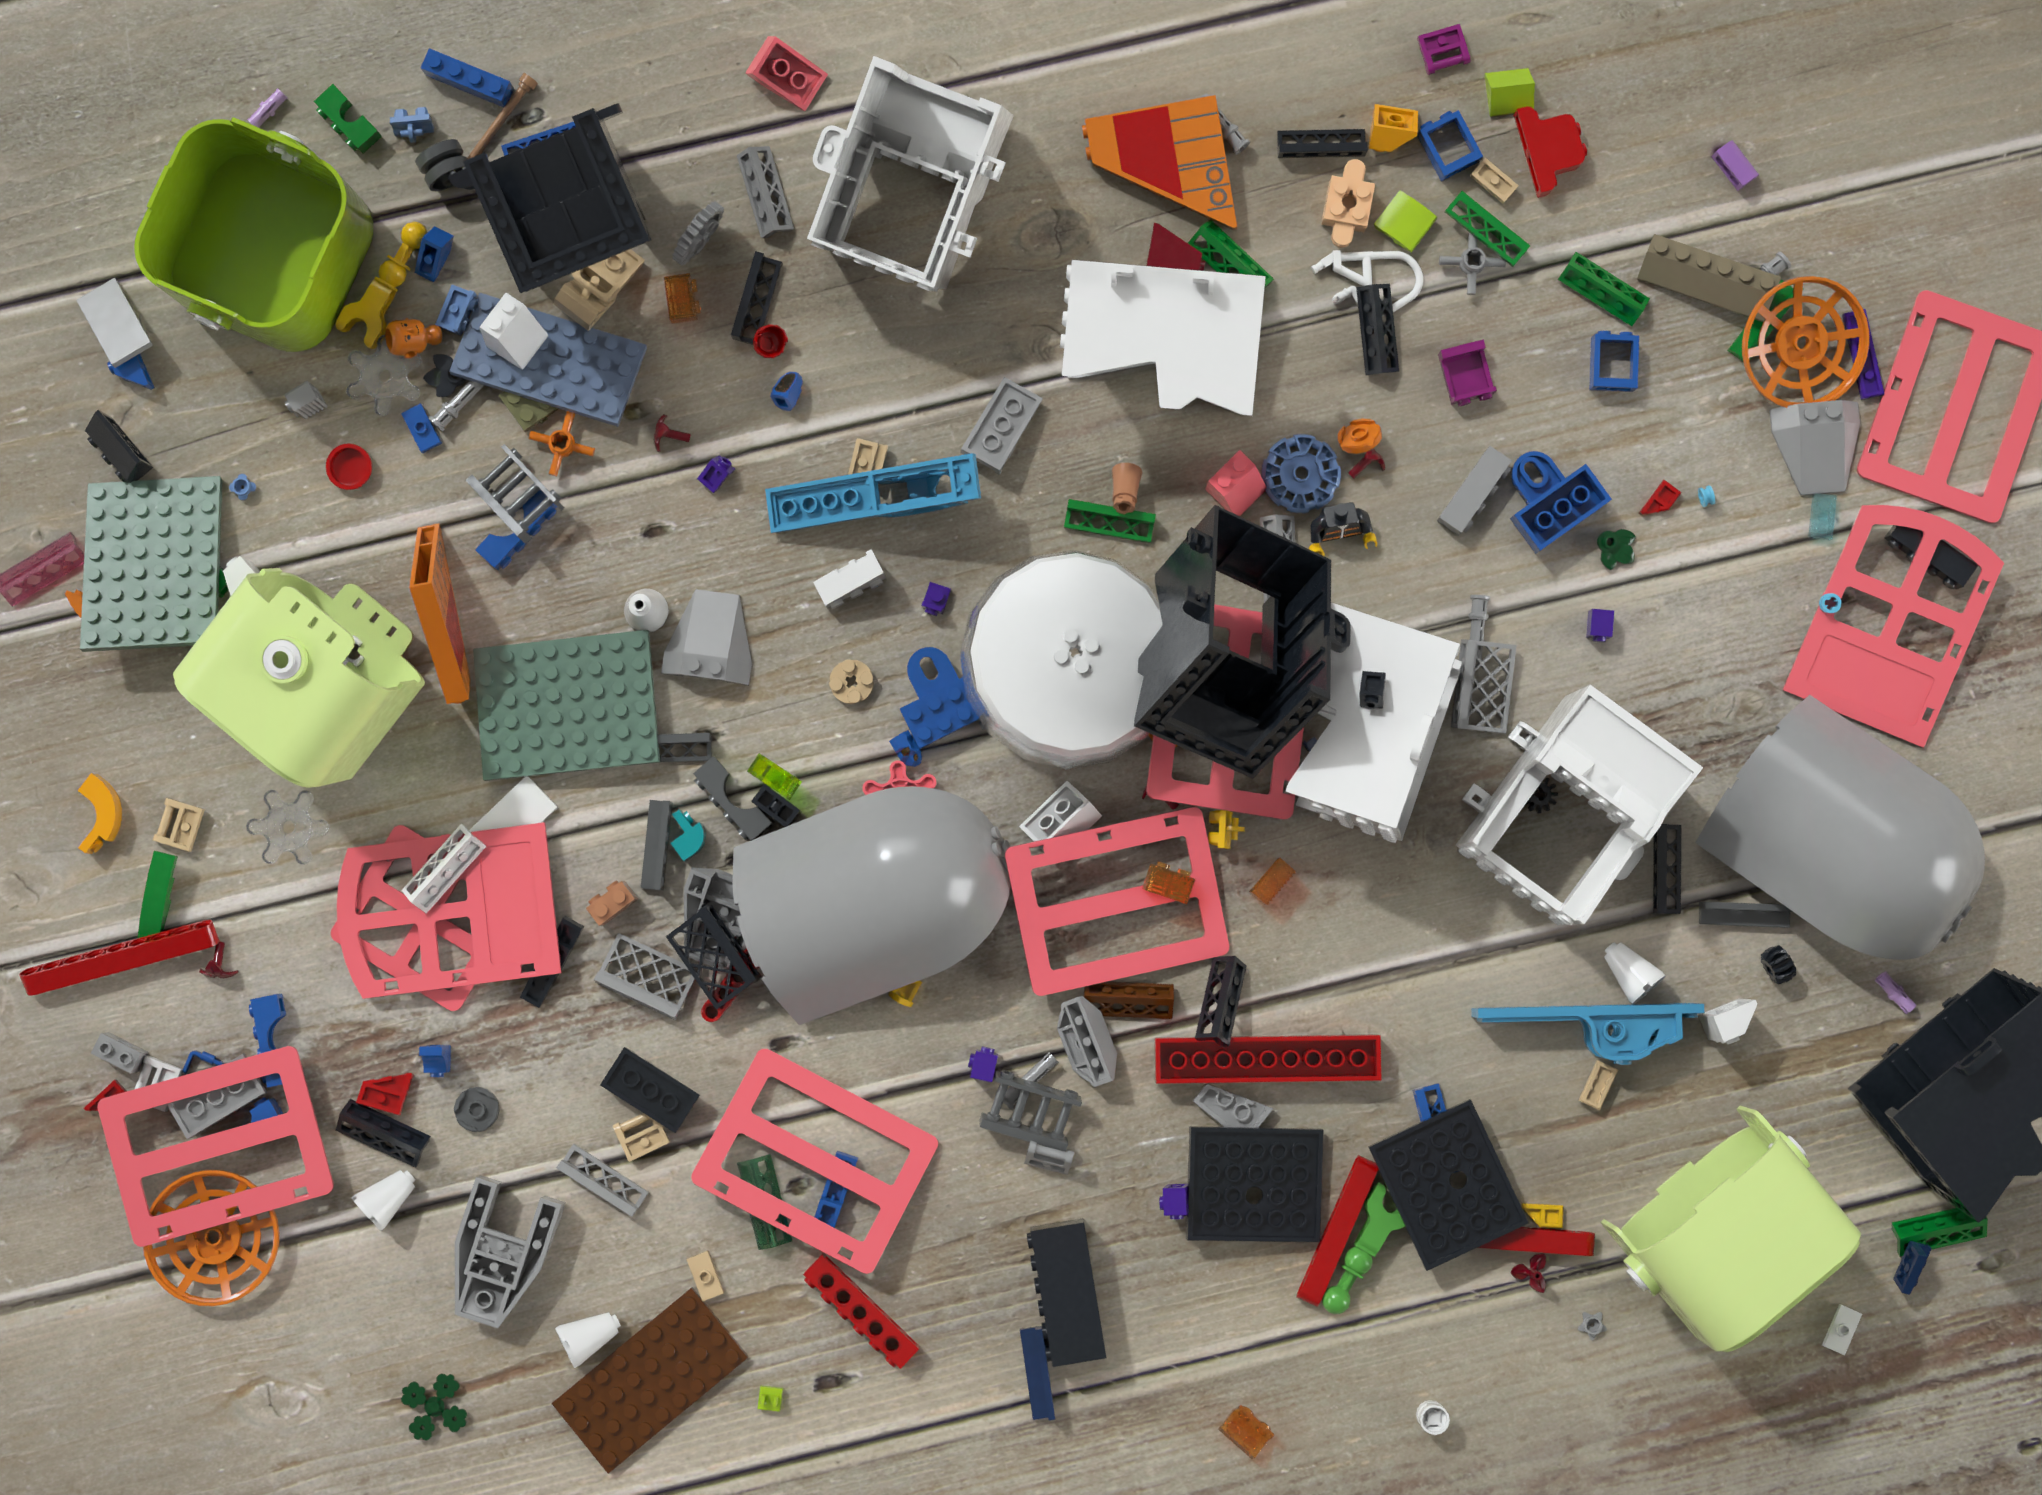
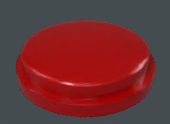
M351 443L342 444L334 448L328 455L326 473L329 480L335 486L344 490H355L362 487L369 480L372 473V460L367 451L362 447Z

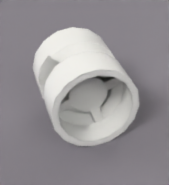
M1424 1401L1417 1408V1421L1427 1433L1437 1435L1443 1433L1448 1428L1449 1414L1437 1401Z

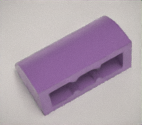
M1733 140L1719 148L1711 156L1737 191L1759 176L1758 172Z

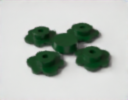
M439 1374L436 1378L437 1382L433 1384L434 1390H437V1397H430L427 1400L424 1395L426 1389L423 1386L420 1387L415 1381L402 1389L404 1395L401 1401L404 1405L416 1408L418 1405L425 1403L424 1409L428 1415L423 1417L416 1416L414 1422L409 1425V1431L414 1434L416 1440L421 1438L429 1440L432 1437L435 1425L432 1423L431 1417H437L442 1414L444 1419L443 1426L449 1427L451 1432H457L460 1427L466 1425L465 1418L467 1417V1412L465 1409H459L458 1406L454 1405L451 1409L444 1410L445 1405L442 1399L446 1396L452 1398L455 1395V1391L460 1387L459 1382L454 1380V1375Z

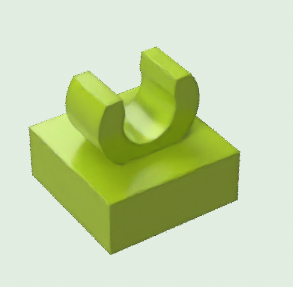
M761 1385L757 1409L780 1412L783 1388Z

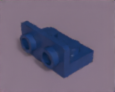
M1913 1241L1909 1242L1893 1278L1902 1293L1910 1295L1913 1288L1917 1285L1918 1278L1926 1265L1931 1251L1929 1245Z

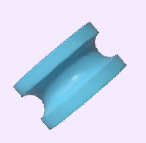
M1708 485L1706 489L1698 488V497L1702 507H1706L1708 503L1714 505L1716 501L1712 487Z
M1833 593L1824 594L1819 600L1820 609L1825 613L1837 612L1841 607L1840 597ZM1831 597L1834 598L1833 602H1836L1835 607L1827 609L1828 605H1825V600H1830Z

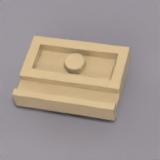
M857 438L848 475L883 469L888 445Z

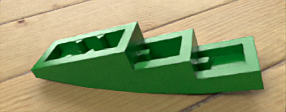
M159 851L153 852L143 896L137 938L163 932L171 904V899L169 898L175 879L173 878V873L178 856Z

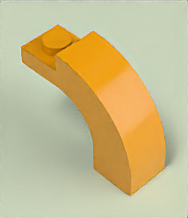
M91 773L78 789V792L92 802L96 810V823L78 847L87 854L96 853L102 847L103 839L105 841H113L119 832L122 821V807L117 792L99 774Z

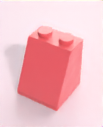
M1241 450L1208 481L1205 488L1225 510L1241 516L1267 489L1256 465Z

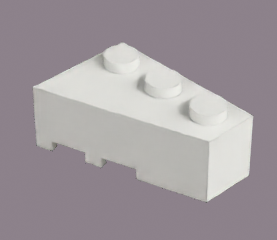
M872 549L866 552V556L858 560L853 559L848 562V565L835 569L813 582L826 608L830 606L832 609L839 607L844 603V599L848 597L854 599L862 595V590L869 586L873 589L883 584L882 580L885 579V575Z

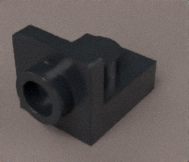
M1362 671L1359 692L1360 707L1368 709L1383 708L1386 673Z

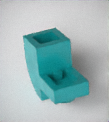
M679 809L672 815L685 833L671 842V845L682 860L686 862L703 848L706 841V831L701 822L693 826L694 819L688 811L683 813Z

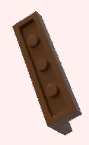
M1102 982L1084 987V998L1090 1003H1099L1101 1006L1097 1009L1101 1011L1102 1016L1173 1018L1174 984ZM1113 1004H1121L1124 1007L1114 1009L1111 1006ZM1144 1005L1146 1008H1144L1143 1010H1136L1134 1006ZM1159 1005L1169 1006L1168 1011H1158L1156 1007Z

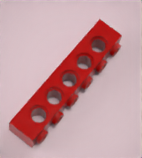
M822 1253L804 1272L803 1275L806 1277L804 1281L812 1289L818 1288L822 1292L821 1298L829 1305L833 1303L838 1308L836 1312L844 1320L849 1319L853 1322V1329L861 1336L865 1334L870 1339L869 1344L877 1352L881 1350L886 1355V1361L892 1367L898 1366L901 1369L919 1350L920 1346L825 1253ZM824 1275L833 1277L834 1284L832 1286H825L822 1283ZM840 1291H847L850 1294V1300L847 1302L840 1301L838 1293ZM858 1306L865 1308L866 1316L862 1318L857 1317L854 1314V1309ZM878 1322L882 1325L883 1330L880 1333H874L871 1331L870 1325ZM889 1338H895L899 1342V1346L896 1349H890L887 1346L886 1341Z

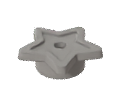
M1586 1312L1582 1313L1583 1322L1578 1327V1330L1587 1332L1591 1340H1594L1598 1333L1607 1331V1328L1601 1322V1312L1594 1315Z

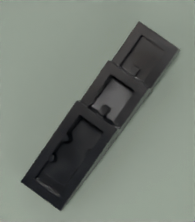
M567 916L562 918L557 928L561 970L585 927ZM559 974L530 977L520 998L540 1008Z

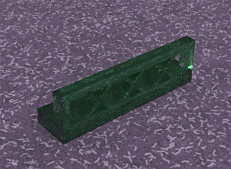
M771 1154L737 1162L742 1180L765 1191L764 1187L768 1183L772 1188L771 1195L782 1200ZM765 1160L767 1170L765 1174H762L759 1170L758 1162ZM750 1214L758 1250L774 1248L792 1242L791 1235L782 1231L784 1239L777 1241L775 1234L777 1228ZM779 1214L775 1221L789 1227L787 1218Z

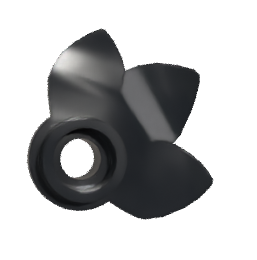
M444 354L433 355V362L436 368H433L423 376V379L429 385L437 387V397L450 396L457 386L463 385L467 380L461 377L453 379V375L449 372L453 359Z

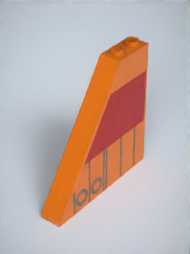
M1216 95L1085 119L1086 125H1082L1084 139L1088 138L1090 146L1085 147L1087 160H1092L1093 166L1232 230L1237 229Z
M439 523L418 527L409 588L446 703L459 704L469 700L471 677L441 527Z

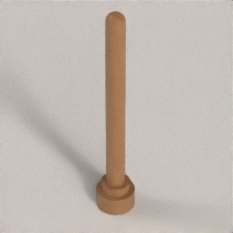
M526 73L522 74L519 78L518 89L472 150L468 159L480 155L525 93L535 89L538 83Z

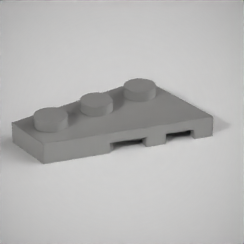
M1207 1083L1193 1099L1194 1103L1224 1127H1259L1273 1110L1269 1106Z

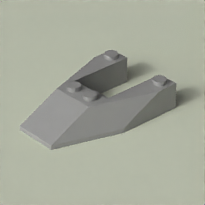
M480 1175L475 1178L455 1240V1315L499 1328L541 1271L566 1202L548 1196L541 1197L527 1240L487 1228L502 1182Z

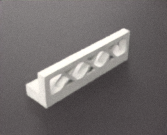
M460 824L401 891L412 904L427 913L484 850L486 845L472 835L463 824ZM464 833V837L458 842V839ZM448 852L447 856L442 859L443 855ZM433 868V871L427 876L428 872ZM418 885L417 889L411 894V891Z

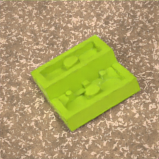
M1399 190L1373 225L1375 229L1391 237L1394 243L1412 253L1437 220V216L1421 203Z

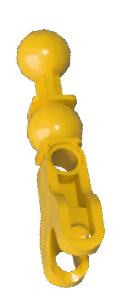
M410 222L402 228L401 240L403 243L395 257L387 256L390 260L385 261L380 266L379 278L375 276L360 301L350 303L343 308L336 321L337 330L348 332L356 322L363 321L367 325V332L364 337L365 345L370 349H375L385 336L387 326L385 313L398 291L395 287L400 286L405 281L406 269L409 271L411 269L406 263L414 249H420L422 238L428 233L427 228L422 223Z

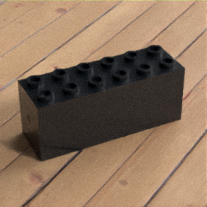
M1080 1218L1030 1227V1233H1027V1242L1029 1249L1033 1248L1034 1255H1030L1032 1271H1037L1038 1277L1034 1278L1036 1294L1041 1293L1042 1299L1038 1300L1040 1317H1045V1322L1041 1323L1043 1338L1049 1341V1345H1045L1047 1362L1052 1361V1366L1058 1367L1107 1358L1084 1219Z

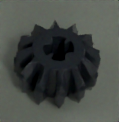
M1548 777L1537 788L1540 793H1543V797L1538 798L1533 793L1525 804L1530 803L1528 811L1532 812L1536 807L1537 814L1542 813V807L1545 811H1550L1549 804H1556V801L1551 798L1558 796V792H1551V789L1555 788L1556 785L1551 784L1548 786L1550 780Z
M1780 945L1770 947L1761 954L1763 968L1770 976V979L1776 984L1788 982L1796 976L1794 961Z

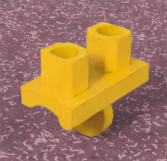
M1225 810L1209 812V822L1219 824V832H1209V844L1222 849H1230L1231 840H1238V832H1245V827H1239V818H1232L1233 812Z

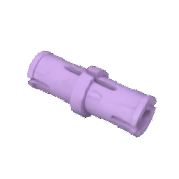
M277 88L265 102L262 101L259 104L260 107L247 120L253 126L259 128L270 115L272 117L275 115L274 111L288 98Z
M1886 971L1875 979V982L1888 994L1887 997L1893 1000L1905 1014L1911 1012L1916 1007V1004L1903 991L1904 988L1898 985Z

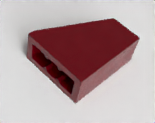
M1154 223L1146 266L1204 271L1205 261L1201 260L1202 253L1160 224Z

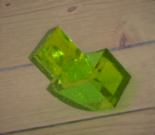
M760 753L747 770L748 773L789 800L802 783L801 780Z

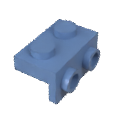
M452 284L435 325L461 336L466 329L468 321H470L468 318L471 311L475 310L474 305L478 304V295L472 290L468 291Z

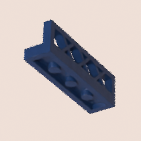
M1042 1325L1021 1328L1020 1335L1033 1420L1048 1418L1049 1421L1055 1420Z

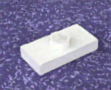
M1839 1304L1822 1346L1845 1355L1862 1314Z

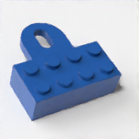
M1531 451L1521 455L1515 461L1511 470L1512 482L1528 505L1514 514L1510 520L1535 554L1612 500L1587 464L1565 478L1548 455L1538 451ZM1526 463L1535 465L1542 475L1541 483H1534L1524 470Z
M934 647L919 649L911 656L907 665V673L919 699L900 708V712L919 749L984 718L979 708L985 716L991 713L978 691V698L976 696L977 687L973 672L970 673V679L969 674L959 679L948 656L943 651ZM925 657L933 661L938 671V676L934 680L927 679L920 666V661ZM971 690H973L974 699L976 700L977 705L972 698Z

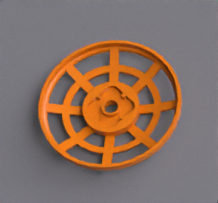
M1815 276L1789 279L1768 291L1755 305L1749 315L1742 339L1744 367L1756 390L1776 405L1788 408V406L1794 404L1835 401L1855 383L1864 367L1869 349V327L1864 310L1857 298L1838 282ZM1808 282L1821 284L1835 291L1827 301L1813 296H1802L1803 283ZM1794 285L1793 298L1781 302L1772 311L1763 305L1777 291ZM1842 297L1853 310L1858 328L1845 330L1841 317L1833 308ZM1803 302L1813 303L1821 307L1813 317L1802 315ZM1793 304V317L1783 323L1776 315L1784 308ZM1759 313L1765 321L1759 332L1758 346L1748 348L1750 329L1754 318ZM1827 313L1833 319L1837 331L1827 333L1824 325L1821 323ZM1771 324L1778 330L1775 342L1764 345L1765 335L1768 326ZM1803 336L1806 340V344L1803 348L1800 349L1797 345V341L1800 337ZM1859 337L1857 356L1853 367L1848 373L1838 365L1844 353L1846 339ZM1838 340L1836 353L1831 361L1825 356L1828 342ZM1776 351L1781 362L1776 370L1773 371L1768 364L1765 354ZM1759 355L1762 367L1770 377L1765 389L1759 384L1751 370L1750 357ZM1818 363L1826 368L1820 375L1809 380L1808 368ZM1787 367L1798 369L1800 382H1792L1781 378ZM1832 373L1843 380L1832 392L1813 400L1811 387L1823 382ZM1777 384L1788 388L1802 389L1804 402L1785 401L1776 398L1772 393Z
M224 1170L193 1172L168 1185L153 1202L149 1212L152 1216H156L158 1211L164 1214L182 1209L199 1199L203 1203L210 1201V1196L224 1197L234 1194L225 1190H207L203 1177L220 1176L238 1181L239 1184L234 1193L245 1191L247 1187L252 1189L258 1186L245 1177ZM189 1181H194L198 1193L185 1199L176 1209L164 1204L167 1197L177 1188ZM237 1206L227 1209L228 1216L234 1214ZM268 1211L270 1217L258 1220L257 1215L249 1216L251 1222L239 1225L238 1221L235 1220L186 1234V1240L174 1243V1238L166 1240L167 1245L154 1249L152 1244L144 1246V1257L148 1268L164 1290L186 1303L199 1306H218L239 1300L251 1293L263 1282L276 1260L280 1232L275 1211ZM170 1225L167 1227L166 1234L173 1232ZM273 1226V1247L270 1258L265 1263L257 1257L261 1243V1229ZM212 1230L219 1234L217 1243H212L208 1239V1234ZM254 1231V1243L252 1251L249 1252L240 1246L242 1234ZM188 1249L195 1258L190 1269L181 1261L177 1251ZM166 1254L170 1255L174 1265L185 1275L178 1287L165 1277L155 1257ZM236 1254L245 1260V1263L240 1268L228 1274L226 1265L228 1259ZM204 1263L217 1264L219 1277H206L199 1275L198 1272ZM251 1265L261 1271L258 1278L248 1287L238 1293H231L230 1281L242 1275ZM193 1280L203 1284H220L222 1297L202 1298L186 1293V1290Z

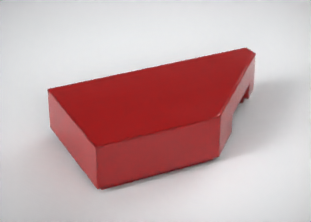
M1662 480L1639 511V514L1644 515L1668 511L1682 492L1666 480Z
M114 1080L84 1109L85 1111H98V1103L101 1099L127 1092V1090L117 1080Z

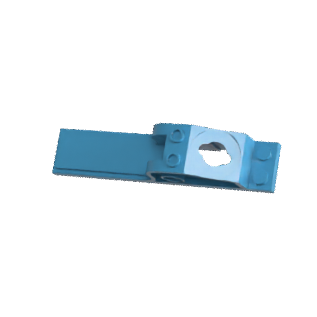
M974 453L765 489L771 533L870 517L910 516L968 504L969 500L981 499L976 454ZM943 475H948L952 492L937 494L936 486L939 479ZM907 482L908 500L895 504H881L878 484Z
M1700 1003L1471 1008L1472 1017L1477 1018V1022L1579 1020L1583 1027L1584 1042L1588 1050L1593 1055L1613 1060L1614 1064L1630 1065L1632 1060L1642 1059L1650 1055L1651 1051L1667 1043L1671 1045L1683 1039L1682 1017L1697 1018L1698 1013H1705L1704 1004ZM1610 1025L1613 1028L1611 1035L1608 1034V1027ZM1652 1035L1656 1037L1654 1040H1650Z

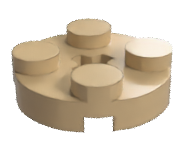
M845 660L836 665L832 670L829 686L833 695L839 701L846 704H856L870 696L874 682L871 670L867 665L858 660ZM855 676V681L858 683L857 686L847 687L848 682L846 679Z

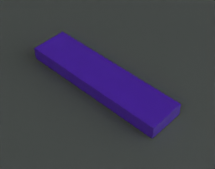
M1853 311L1842 314L1845 330L1858 328ZM1869 322L1867 359L1857 378L1861 400L1884 395ZM1859 337L1847 339L1853 364L1857 356Z

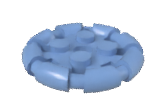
M1296 434L1292 438L1279 440L1268 451L1269 455L1262 464L1261 477L1265 482L1267 495L1276 505H1282L1287 508V511L1294 513H1309V510L1315 508L1318 510L1332 500L1335 489L1339 488L1341 467L1337 464L1335 452L1324 441L1320 442L1311 435ZM1296 446L1298 451L1291 453L1289 448ZM1310 447L1318 450L1316 456L1308 453ZM1277 458L1284 460L1280 466L1275 464ZM1328 462L1330 469L1324 470L1322 463ZM1302 467L1307 470L1308 475L1305 479L1296 477L1295 471L1297 468ZM1279 476L1281 484L1275 485L1273 478ZM1322 480L1328 483L1326 489L1319 487ZM1287 491L1289 494L1295 495L1292 501L1284 497ZM1312 493L1313 500L1306 502L1305 495Z

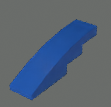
M840 1151L836 1152L835 1157L856 1167L858 1157ZM827 1179L814 1218L835 1228L848 1189Z

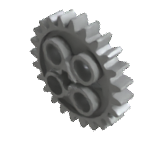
M712 201L710 205L708 204L705 209L703 208L693 218L691 224L687 226L686 231L678 240V246L674 249L675 252L672 255V259L683 266V264L685 265L687 262H690L691 258H694L695 255L701 252L710 240L711 235L718 228L719 220L723 217L724 208L720 204Z

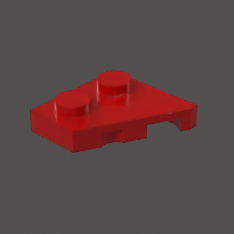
M405 1073L393 1077L388 1076L381 1079L363 1081L356 1103L400 1116L414 1074Z

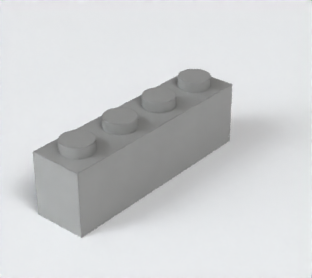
M1489 446L1437 521L1458 536L1462 531L1467 533L1474 523L1471 521V518L1475 513L1479 515L1486 506L1483 501L1487 496L1492 497L1499 487L1496 483L1500 477L1504 479L1511 470L1508 465L1512 460Z

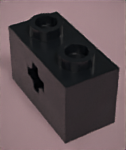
M766 784L761 787L751 801L784 827L792 825L802 812Z

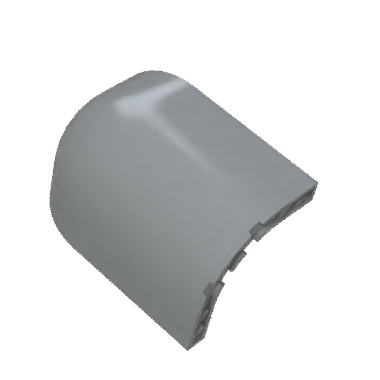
M1809 695L1776 725L1775 728L1778 730L1772 736L1768 734L1736 775L1739 779L1736 780L1732 788H1727L1695 843L1821 932L1849 948L1871 956L1893 960H1908L1924 956L1935 949L1941 941L1946 943L1962 924L1961 920L1972 909L1969 904L1979 890L1985 869L1984 846L1978 826L1966 806L1949 788Z
M911 786L888 788L867 794L734 847L733 899L734 904L739 905L741 915L737 916V920L748 953L754 966H760L765 975L762 977V980L769 991L798 1025L935 975L955 965L973 952L991 933L1002 916L1010 892V880L1005 860V851L1010 847V844L1001 837L998 827L993 826L984 813L969 801L946 791Z

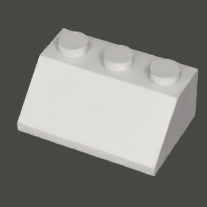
M1066 781L1019 827L1034 842L1088 830L1102 815L1073 785Z
M1737 999L1699 1014V1019L1708 1040L1716 1041V1043L1721 1042L1722 1044H1731L1739 1041V1036L1746 1033L1757 1002L1751 999Z

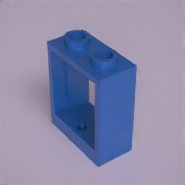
M1459 110L1454 113L1451 111L1444 113L1439 117L1440 120L1434 123L1432 121L1426 122L1420 127L1421 129L1417 134L1441 182L1479 163L1483 158ZM1455 121L1471 153L1445 166L1428 134Z
M1598 331L1597 334L1591 337L1589 390L1634 392L1638 388L1639 335H1633V332H1620L1617 335L1611 334V331ZM1600 342L1631 344L1630 379L1599 378Z

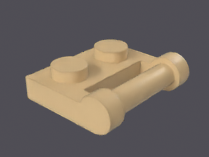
M166 798L164 803L166 807L158 832L154 834L153 841L191 852L205 809ZM178 808V815L171 836L168 838L166 834L174 809Z
M644 1113L621 1124L618 1122L613 1125L616 1136L629 1162L670 1143L663 1125ZM650 1119L652 1120L653 1126L626 1138L625 1131Z

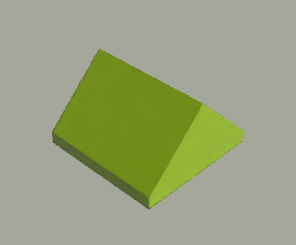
M1528 68L1484 74L1490 117L1511 115L1517 109L1526 106L1534 109L1535 82Z

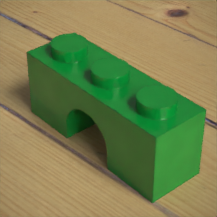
M334 84L314 100V103L318 106L316 111L324 120L329 118L333 122L331 127L339 136L343 133L348 138L345 142L354 151L359 149L364 154L382 137L378 130L363 115L354 122L345 121V113L353 105Z

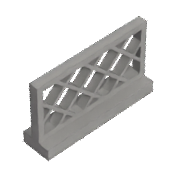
M1461 639L1459 661H1462L1463 665L1455 687L1451 727L1506 733L1517 645ZM1478 645L1485 646L1490 652L1482 661L1477 656ZM1502 648L1510 649L1509 658L1502 663L1496 653ZM1493 657L1500 666L1490 673L1484 663ZM1481 666L1488 676L1478 682L1474 677V673ZM1503 669L1507 675L1506 681L1499 685L1493 676ZM1491 679L1497 688L1488 695L1482 688V685ZM1479 689L1485 698L1476 705L1472 700V693ZM1500 691L1504 696V701L1497 707L1491 700V697ZM1488 701L1494 710L1485 717L1479 707ZM1476 711L1483 720L1477 725H1469V716ZM1496 713L1501 718L1500 728L1493 727L1488 721Z
M618 933L594 981L609 990L676 1021L695 978L691 975L688 982L679 984L676 972L682 970L690 972L684 963ZM620 940L629 943L632 952L619 956L617 946ZM633 946L639 949L634 951ZM642 951L648 952L652 961L639 965L636 954ZM614 952H615L617 957L612 958V956H613V954H614ZM633 955L637 966L624 971L620 959ZM653 955L659 957V959L654 960ZM664 960L669 962L672 971L659 975L655 963ZM619 961L622 972L610 974L605 971L609 963ZM653 964L657 976L644 980L641 968ZM673 964L680 968L674 970ZM638 970L642 981L635 984L628 982L626 974ZM674 974L677 985L664 990L661 978ZM623 975L625 980L619 978L618 976ZM658 979L662 991L653 994L648 991L646 983ZM643 984L645 990L638 986ZM686 986L684 992L682 993L681 987ZM679 989L681 998L677 1005L668 1001L667 992ZM664 994L665 999L659 997L658 995Z

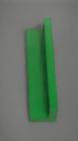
M1463 191L1458 194L1445 210L1447 215L1512 267L1530 247L1527 242ZM1457 205L1467 215L1458 216L1452 209ZM1471 218L1482 225L1484 229L1473 228ZM1488 232L1497 237L1501 243H1492L1489 240ZM1505 246H1508L1518 255L1514 259L1506 254Z
M1211 219L1204 223L1188 242L1189 245L1202 253V258L1217 272L1230 273L1229 267H1235L1239 274L1266 276L1264 289L1274 280L1270 274ZM1200 235L1207 241L1208 248H1201L1196 243ZM1213 252H1219L1223 256V263H1217L1214 260Z
M1578 252L1574 253L1558 278L1559 281L1630 326L1634 325L1650 300L1649 297Z
M1787 286L1777 291L1769 310L1772 311L1781 302L1793 298V288ZM1791 305L1781 310L1776 317L1781 320ZM1754 319L1750 329L1748 348L1758 346L1759 332L1763 322ZM1771 324L1768 326L1765 339L1774 329ZM1744 329L1727 350L1742 362Z
M1069 499L1064 528L1151 543L1156 514L1135 510L1121 514L1116 512V509L1112 506ZM1071 512L1081 513L1085 521L1079 525L1069 524ZM1100 516L1107 524L1098 529L1093 527L1090 520ZM1117 520H1122L1129 528L1120 533L1115 531L1112 524ZM1139 524L1149 525L1147 537L1138 536L1133 528ZM1107 527H1110V529H1111L1112 531L1104 530V529H1106Z
M1958 1208L1892 1222L1891 1229L1897 1238V1253L1899 1257H1902L1907 1248L1904 1247V1244L1910 1241L1929 1245L1932 1250L1987 1237L1988 1218L1986 1216L1978 1223ZM1980 1227V1230L1970 1232L1973 1228ZM1958 1232L1955 1236L1948 1237L1951 1233ZM1936 1237L1933 1241L1926 1242L1928 1239Z

